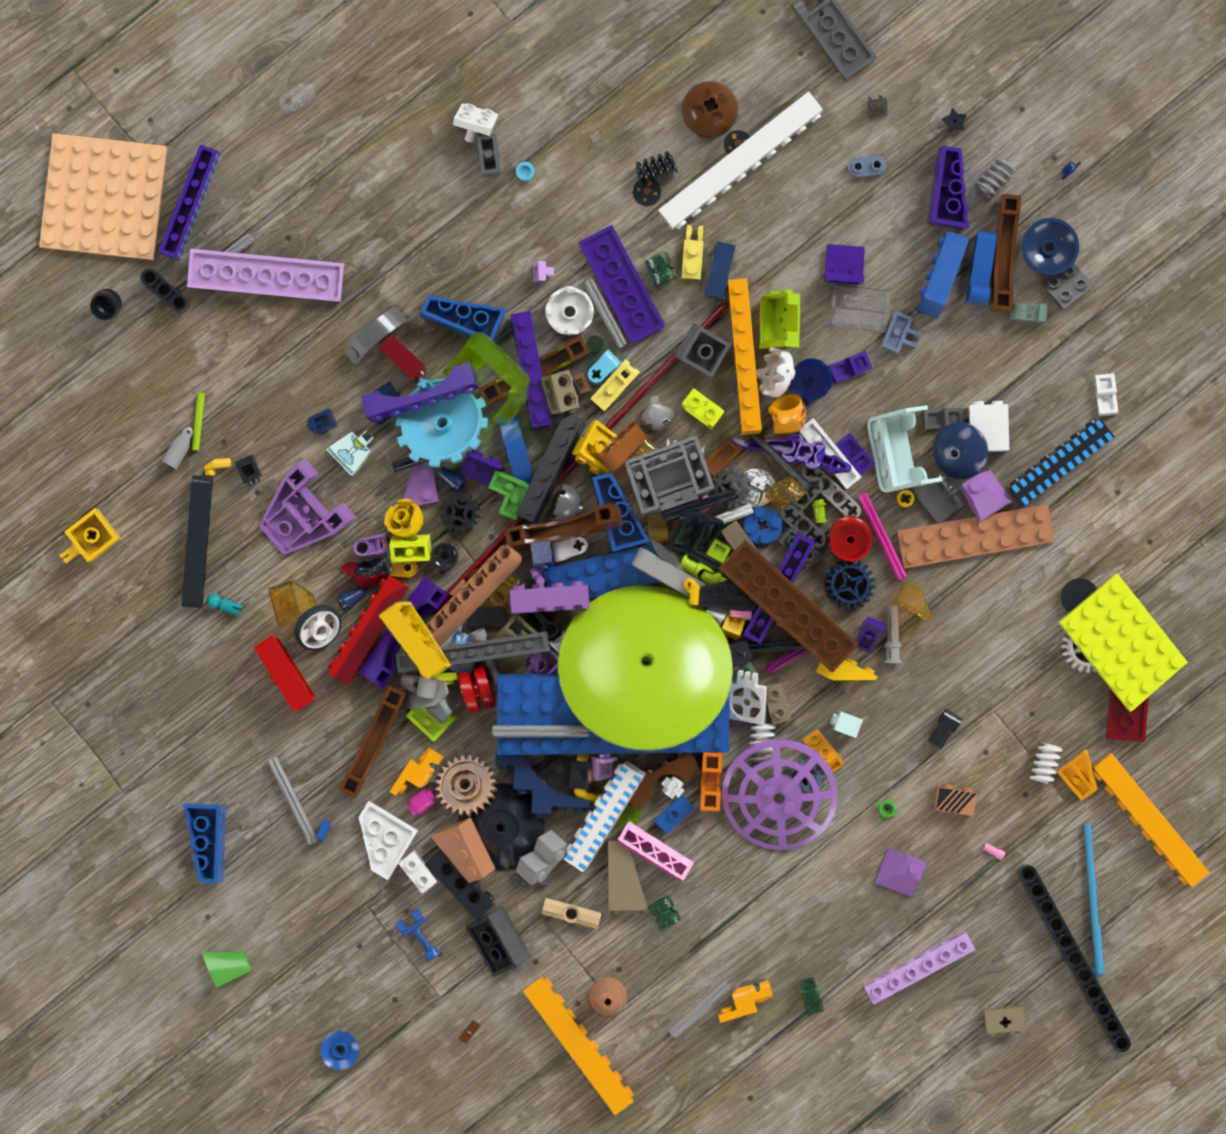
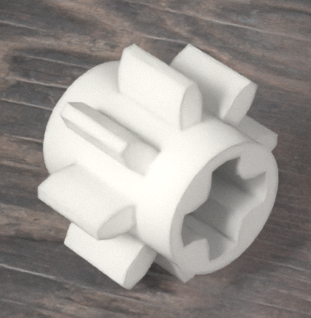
M674 775L670 779L666 776L661 783L664 786L661 791L672 799L675 795L680 797L684 792V789L681 788L684 783Z

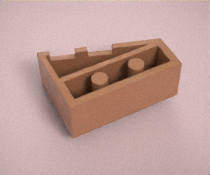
M471 817L445 826L431 835V838L469 883L482 879L495 870Z

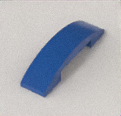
M517 414L500 417L498 421L513 476L530 484L534 476Z

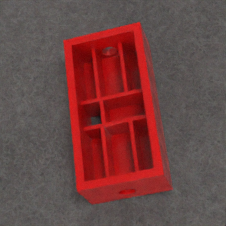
M271 635L253 647L270 673L269 679L275 681L273 685L278 686L294 712H299L318 700L277 635Z

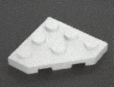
M368 801L358 818L363 832L370 867L373 872L388 880L418 830L371 801Z

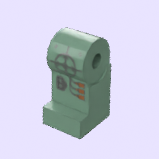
M1013 303L1010 320L1044 324L1047 316V304Z

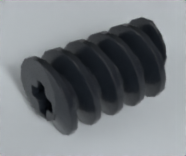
M665 151L664 157L661 154H657V160L651 156L650 163L647 159H643V165L639 161L636 162V173L641 185L642 179L649 183L650 177H652L656 181L657 174L664 178L665 171L670 176L671 169L678 173L673 156L668 151Z

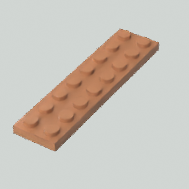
M1048 504L995 513L981 522L977 517L897 531L903 569L1055 542Z

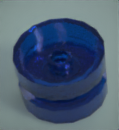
M815 358L804 359L793 368L795 375L788 387L791 394L797 395L803 402H816L822 399L831 389L833 382L832 372L822 360ZM808 377H811V380H814V383H809L807 380Z

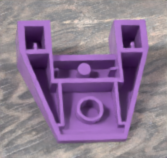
M307 460L299 462L284 476L259 525L283 555L336 534L356 518L344 503L335 507L329 513L306 487L319 474Z

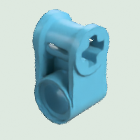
M609 349L589 369L587 377L590 384H601L622 364ZM597 372H599V373H600V375H599V378H600V379H598L597 377H596L595 379H593V378H592L593 373L596 374Z

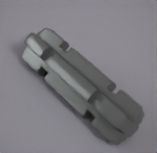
M519 874L511 875L512 885L522 884L531 886ZM548 876L542 882H537L532 886H548Z

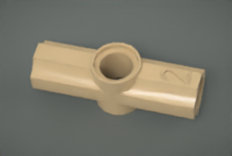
M549 898L545 899L542 910L543 915L595 929L598 928L601 912ZM573 908L577 911V915L575 918H569L566 915V911Z

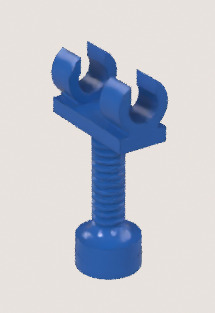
M417 908L411 912L417 923L407 928L401 919L395 925L403 936L410 931L416 935L425 950L424 957L427 961H430L439 955L440 951L437 947L429 945L430 943L427 942L428 940H426L419 929V925L426 920Z

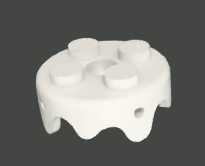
M567 286L551 295L546 305V317L550 326L556 332L567 336L577 335L585 331L592 322L594 314L593 303L585 292L575 287ZM567 307H573L576 312L574 316L567 317L564 314V310Z
M770 347L769 352L771 353L764 356L767 365L765 368L757 369L756 376L761 381L759 390L762 394L777 398L787 390L791 380L794 378L795 370L793 369V359L789 352Z

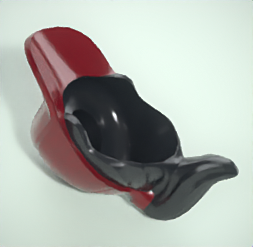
M389 551L383 554L381 560L376 558L371 561H361L360 563H345L339 572L352 576L358 586L374 585L380 577H386L392 573Z

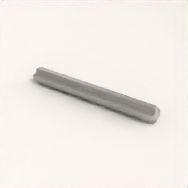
M493 726L492 735L493 737H587L589 729L586 726Z
M273 757L269 759L267 763L308 844L316 843L318 841L317 836L278 758Z

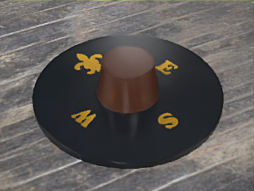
M741 130L730 132L724 140L726 153L729 155L748 140L750 136Z
M650 178L649 183L642 179L641 185L638 180L633 187L634 199L643 206L655 204L661 196L659 183Z

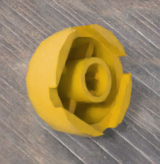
M400 499L396 501L398 504L388 508L384 523L393 535L401 538L412 537L423 525V513L420 507L411 499Z

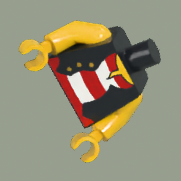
M578 754L570 763L569 788L574 791L576 798L590 800L591 803H594L600 795L604 796V794H594L596 780L592 778V757L599 754Z

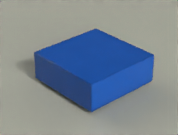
M327 819L322 821L317 839H326L331 821Z

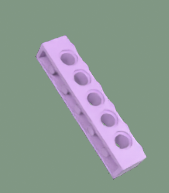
M962 931L863 984V987L874 1005L976 949L967 933Z

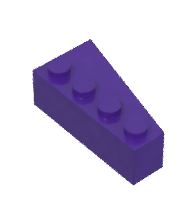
M941 146L937 149L927 224L960 230L969 228L961 148Z

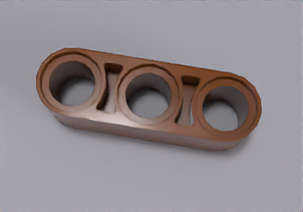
M634 421L628 424L598 456L609 471H614L647 439V435L639 424Z

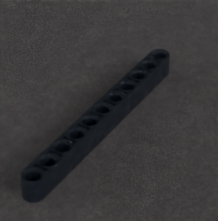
M1029 864L1021 865L1017 872L1018 877L1109 1042L1119 1052L1128 1051L1131 1047V1041L1037 870ZM1030 868L1032 871L1031 877L1024 878L1023 871ZM1036 885L1041 887L1039 895H1033L1032 889ZM1045 902L1050 903V910L1048 912H1043L1041 909L1042 904ZM1054 919H1058L1060 922L1057 929L1051 928V922ZM1068 936L1069 943L1062 946L1060 944L1061 938ZM1077 953L1078 960L1071 963L1069 960L1070 955ZM1082 970H1087V978L1081 980L1079 973ZM1091 987L1097 988L1095 996H1089L1088 994ZM1100 1004L1106 1005L1104 1013H1098V1006ZM1110 1021H1115L1116 1023L1113 1030L1107 1029V1024ZM1119 1038L1125 1039V1044L1122 1047H1117L1116 1045Z

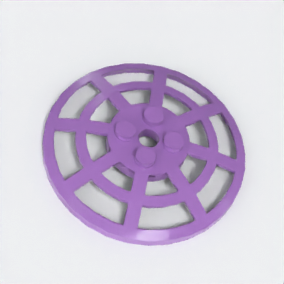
M788 739L764 740L743 750L730 764L722 786L723 807L732 826L748 841L768 849H794L815 840L830 824L837 806L838 790L836 779L828 763L809 746ZM780 747L798 750L811 758L804 766L791 760L781 759ZM765 748L773 749V759L763 761L753 768L744 761L745 758ZM816 763L821 766L827 775L831 790L819 792L818 784L809 772ZM781 765L792 767L799 772L794 778L783 775ZM739 766L746 773L740 786L739 795L728 794L730 779L735 769ZM773 766L774 775L763 780L757 774L763 768ZM804 777L810 782L813 793H802L799 783ZM750 779L759 786L756 795H745ZM778 793L783 794L785 797L781 802L774 799V796ZM832 798L829 814L823 825L820 826L813 821L818 811L820 800ZM814 800L811 813L807 817L800 811L802 801ZM728 802L740 803L742 813L749 822L743 829L734 820ZM746 803H757L761 812L754 819L748 812ZM793 816L802 822L794 828L785 830V820ZM767 817L777 820L778 830L766 828L760 823ZM806 826L815 831L807 839L787 845L786 835L797 833ZM756 828L766 834L778 836L779 845L763 843L752 838L749 834Z

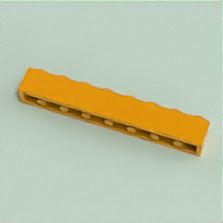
M747 278L728 280L727 286L741 435L761 433L762 429Z
M1107 753L1092 766L1094 777L1099 782L1103 781L1106 785L1104 787L1106 792L1111 797L1114 795L1117 798L1118 802L1116 804L1123 812L1126 810L1130 814L1129 820L1135 826H1140L1143 830L1141 832L1142 836L1147 841L1151 840L1155 845L1153 849L1159 856L1163 855L1167 859L1166 865L1172 871L1176 870L1179 874L1177 878L1184 886L1193 887L1210 873L1112 753Z
M541 975L523 989L524 994L614 1115H617L634 1102L632 1097L634 1093L628 1085L624 1087L621 1083L623 1078L617 1070L613 1072L610 1068L611 1062L606 1055L601 1056L598 1052L600 1047L594 1039L590 1041L587 1037L588 1031L583 1024L578 1025L575 1021L577 1017L572 1009L569 1008L567 1010L563 1005L565 1000L559 992L555 994L552 990L554 986L548 977L544 979Z

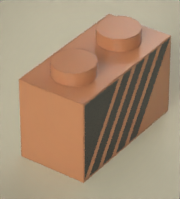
M942 783V787L937 786L933 809L974 816L977 793L972 792L973 788L961 786V790L953 789L954 785Z

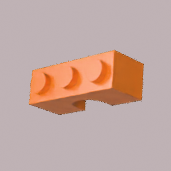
M702 752L700 810L720 811L722 752Z

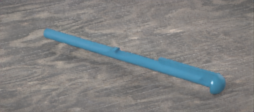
M1091 823L1083 824L1094 958V969L1091 970L1095 976H1102L1106 968H1104L1101 925L1098 922Z

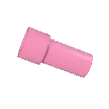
M730 609V616L751 620L752 611Z
M988 843L983 848L984 851L994 855L999 860H1002L1006 853Z

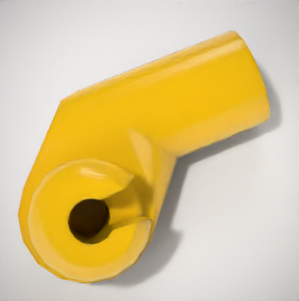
M230 458L214 459L206 464L204 467L205 475L214 476L215 469L230 468Z
M687 578L683 585L690 594L689 604L699 605L700 587L694 579Z

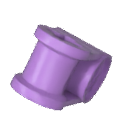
M388 533L357 540L354 544L355 553L360 557L384 554L386 551L390 552L387 541ZM360 543L367 544L368 550L365 553L357 551V546Z

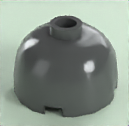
M561 484L562 489L558 488L553 499L551 508L554 511L553 514L549 513V519L564 521L575 515H580L583 505L580 504V495L576 489L566 484Z

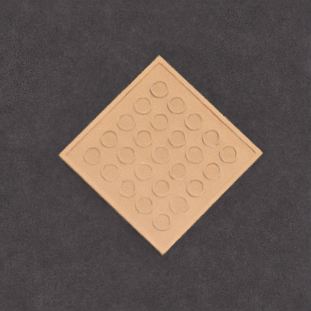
M53 133L39 247L154 261L168 147Z

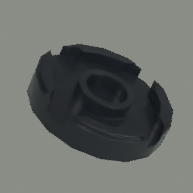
M1072 579L1062 588L1060 595L1062 606L1066 611L1071 612L1092 594L1097 587L1088 579Z

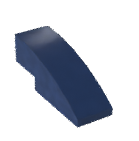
M717 241L704 296L723 300L736 245Z

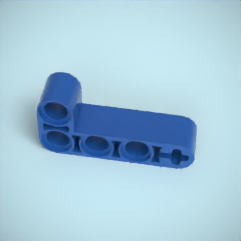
M977 231L966 304L986 306L990 297L989 284L997 233Z

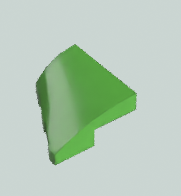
M205 951L202 953L216 988L253 969L245 952Z

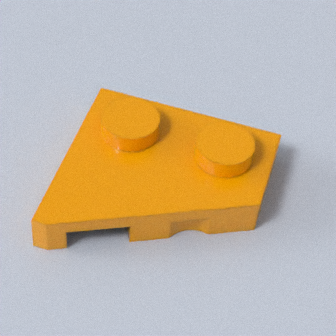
M1086 749L1058 769L1057 773L1081 801L1097 790L1092 765Z

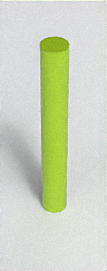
M197 393L191 450L199 451L205 393Z

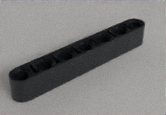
M192 476L182 607L202 608L213 488V477Z

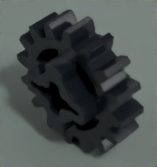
M455 492L454 498L448 495L449 501H442L445 507L439 508L443 512L439 518L445 519L442 523L443 526L448 524L449 531L455 528L456 534L459 532V529L462 530L463 534L466 532V528L473 530L471 525H478L475 519L481 517L476 514L477 511L481 510L480 507H475L478 503L477 500L472 502V496L469 495L466 498L464 492H462L461 496H458L457 492ZM463 500L468 503L465 505H458L456 501ZM451 505L452 513L447 516L448 507ZM455 505L460 510H465L463 512L465 521L460 516H455L457 514ZM472 509L473 516L469 521V519L467 518L468 512ZM456 520L462 521L464 525L457 526L452 524V522Z

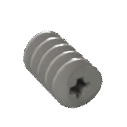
M997 158L995 160L996 165L992 164L990 166L991 170H986V176L980 177L981 182L977 181L975 183L977 190L990 201H992L989 196L990 194L997 195L994 189H1002L1000 182L1006 185L1007 182L1004 178H1012L1009 172H1017L1006 160Z

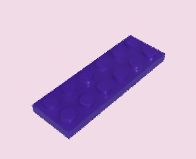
M613 225L578 242L631 344L665 327Z

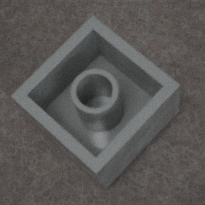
M693 323L675 357L712 378L731 344Z

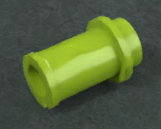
M824 499L813 500L811 507L813 506L814 523L827 522Z

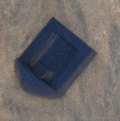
M326 409L309 417L307 420L308 429L318 435L338 427L331 409Z

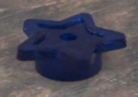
M1070 161L1061 170L1063 173L1062 179L1064 180L1072 174L1081 162L1079 161L1075 164L1073 161Z

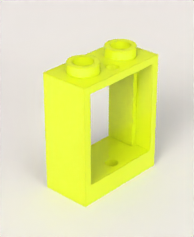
M694 388L681 405L682 409L711 430L725 412Z

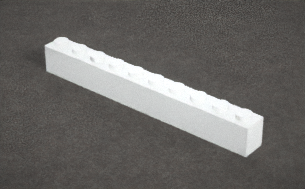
M808 91L661 207L658 213L672 230L675 228L679 230L687 223L685 221L690 216L694 218L702 211L701 207L705 204L709 206L716 201L717 198L715 196L720 192L725 194L732 188L731 184L734 181L740 182L747 176L745 173L748 170L758 168L762 164L760 162L762 159L772 157L777 152L775 150L780 145L782 147L786 146L792 140L791 136L795 133L799 135L806 130L805 125L810 121L815 123L822 117L820 115L823 111L822 107Z

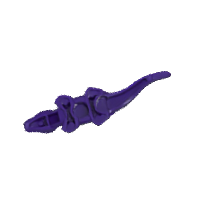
M799 434L790 435L788 439L766 441L789 464L795 462L812 470L822 467L830 474L849 473L852 467L849 463L840 457L830 456L825 453L826 445L822 441L808 443ZM732 438V442L738 446L752 451L765 452L756 442Z

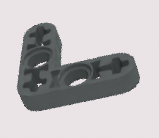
M812 476L807 481L815 482L818 480L820 488H814L811 491L814 495L811 497L809 492L803 490L804 487H801L783 506L780 514L782 519L796 532L799 531L806 535L814 527L816 530L813 533L816 536L822 535L821 540L823 542H817L813 546L819 548L825 544L826 534L802 512L824 487L822 478ZM801 493L805 494L808 498L805 504H800L797 501V496ZM792 508L794 510L792 514L795 517L798 514L801 516L795 524L792 523L794 521L793 517L789 516L787 518L785 516V509L790 510ZM800 521H807L809 529L801 531L798 527Z

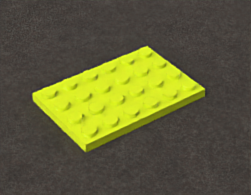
M1118 573L1111 576L1058 622L1129 712H1132L1188 663Z

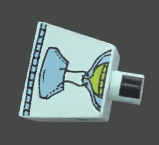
M367 430L359 437L351 432L326 450L354 477L372 453L366 446L374 437Z

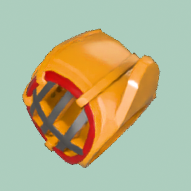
M795 394L781 395L768 407L776 434L795 433L804 428L807 409L802 398Z

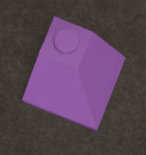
M991 470L974 476L963 483L959 489L960 494L980 522L1012 502Z
M888 847L875 883L911 897L921 879L927 862Z

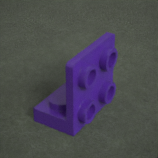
M827 244L824 282L862 285L864 283L865 247Z
M472 449L471 452L466 451V459L459 474L489 486L495 470L497 469L502 472L503 466L500 465V460L490 457L488 460L483 458V453Z

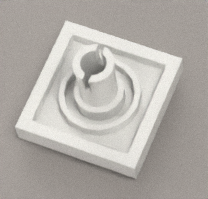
M462 103L454 117L453 125L467 129L465 140L475 143L478 133L490 136L497 122L498 114L489 109L476 108L473 104Z

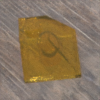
M295 580L268 588L278 625L298 620L306 610L317 605L314 595Z
M912 581L910 583L905 582L893 603L926 622L931 621L932 616L924 593L919 590L920 586Z

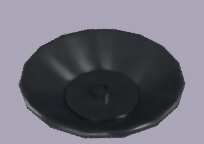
M497 783L493 785L497 791L491 793L495 798L488 800L491 805L485 804V811L478 809V815L472 811L471 819L495 870L501 871L517 868L520 858L534 851L537 839L544 834L545 827L542 818H535V815L531 814L532 796L529 793L526 795L517 794V791L513 790V785ZM465 812L463 817L459 815L457 822L470 817ZM498 824H502L504 826L503 831L497 830Z

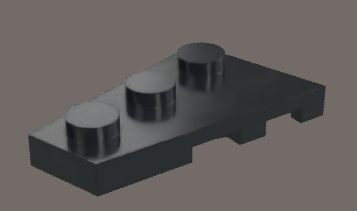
M731 579L700 587L698 607L756 611V602Z

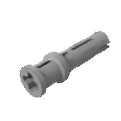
M887 606V642L884 644L886 648V660H884V663L886 664L902 663V660H900L902 644L899 642V606Z

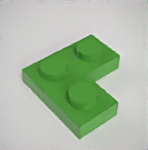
M496 469L488 488L506 495L499 513L517 520L516 512L530 484Z

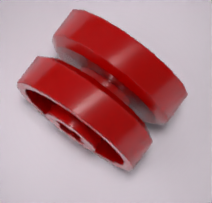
M845 515L835 520L829 529L828 539L830 546L838 558L854 562L868 554L872 545V536L868 525L863 519L855 515Z
M484 667L474 669L476 682H473L468 672L458 674L461 694L470 714L480 712L479 699L482 700L483 706L486 709L496 707L495 698Z

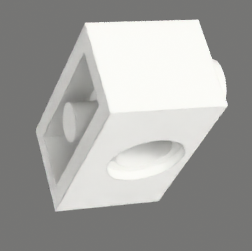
M416 850L398 863L421 893H424L438 881V878L424 865L425 862Z

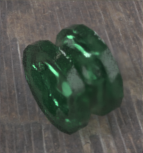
M593 335L588 338L587 348L590 352L598 353L603 349L604 342L600 336ZM596 339L599 340L600 347L592 349L590 342Z

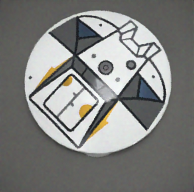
M762 469L746 471L745 473L749 474L746 479L752 480L749 487L753 488V490L748 491L751 498H745L746 504H750L752 507L766 505L775 494L774 479L768 472Z

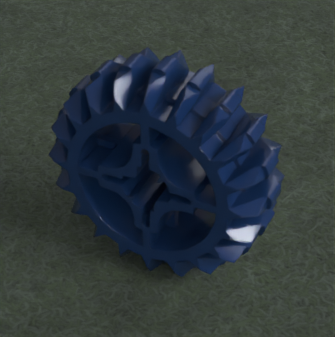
M843 560V566L838 561L836 562L838 569L831 566L830 570L834 573H826V576L831 579L824 580L825 584H830V587L824 588V591L831 590V594H828L827 598L834 596L835 599L831 603L835 604L839 601L838 608H842L843 604H846L845 610H849L850 604H852L853 610H856V603L860 607H864L862 600L867 603L870 602L869 598L866 597L867 594L874 596V593L869 591V589L876 588L875 585H870V582L876 580L875 578L869 579V575L873 571L871 570L866 573L865 570L868 568V565H864L861 568L862 561L860 560L857 562V565H854L853 561H850V564H848L847 561ZM845 569H855L861 575L852 578L846 573ZM840 572L843 583L835 589V578ZM847 579L849 581H855L858 579V581L855 582V585H852L854 586L853 590H851V588L842 589L843 587H845V584H847ZM865 580V590L860 596L857 585ZM848 591L855 600H845L838 594Z

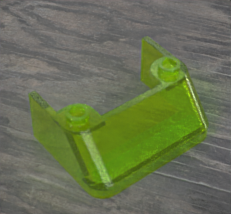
M481 332L474 333L442 373L449 375L452 372V367L468 362L477 369H482L488 364L512 387L508 393V400L491 420L493 423L507 425L526 402L529 376L487 334Z

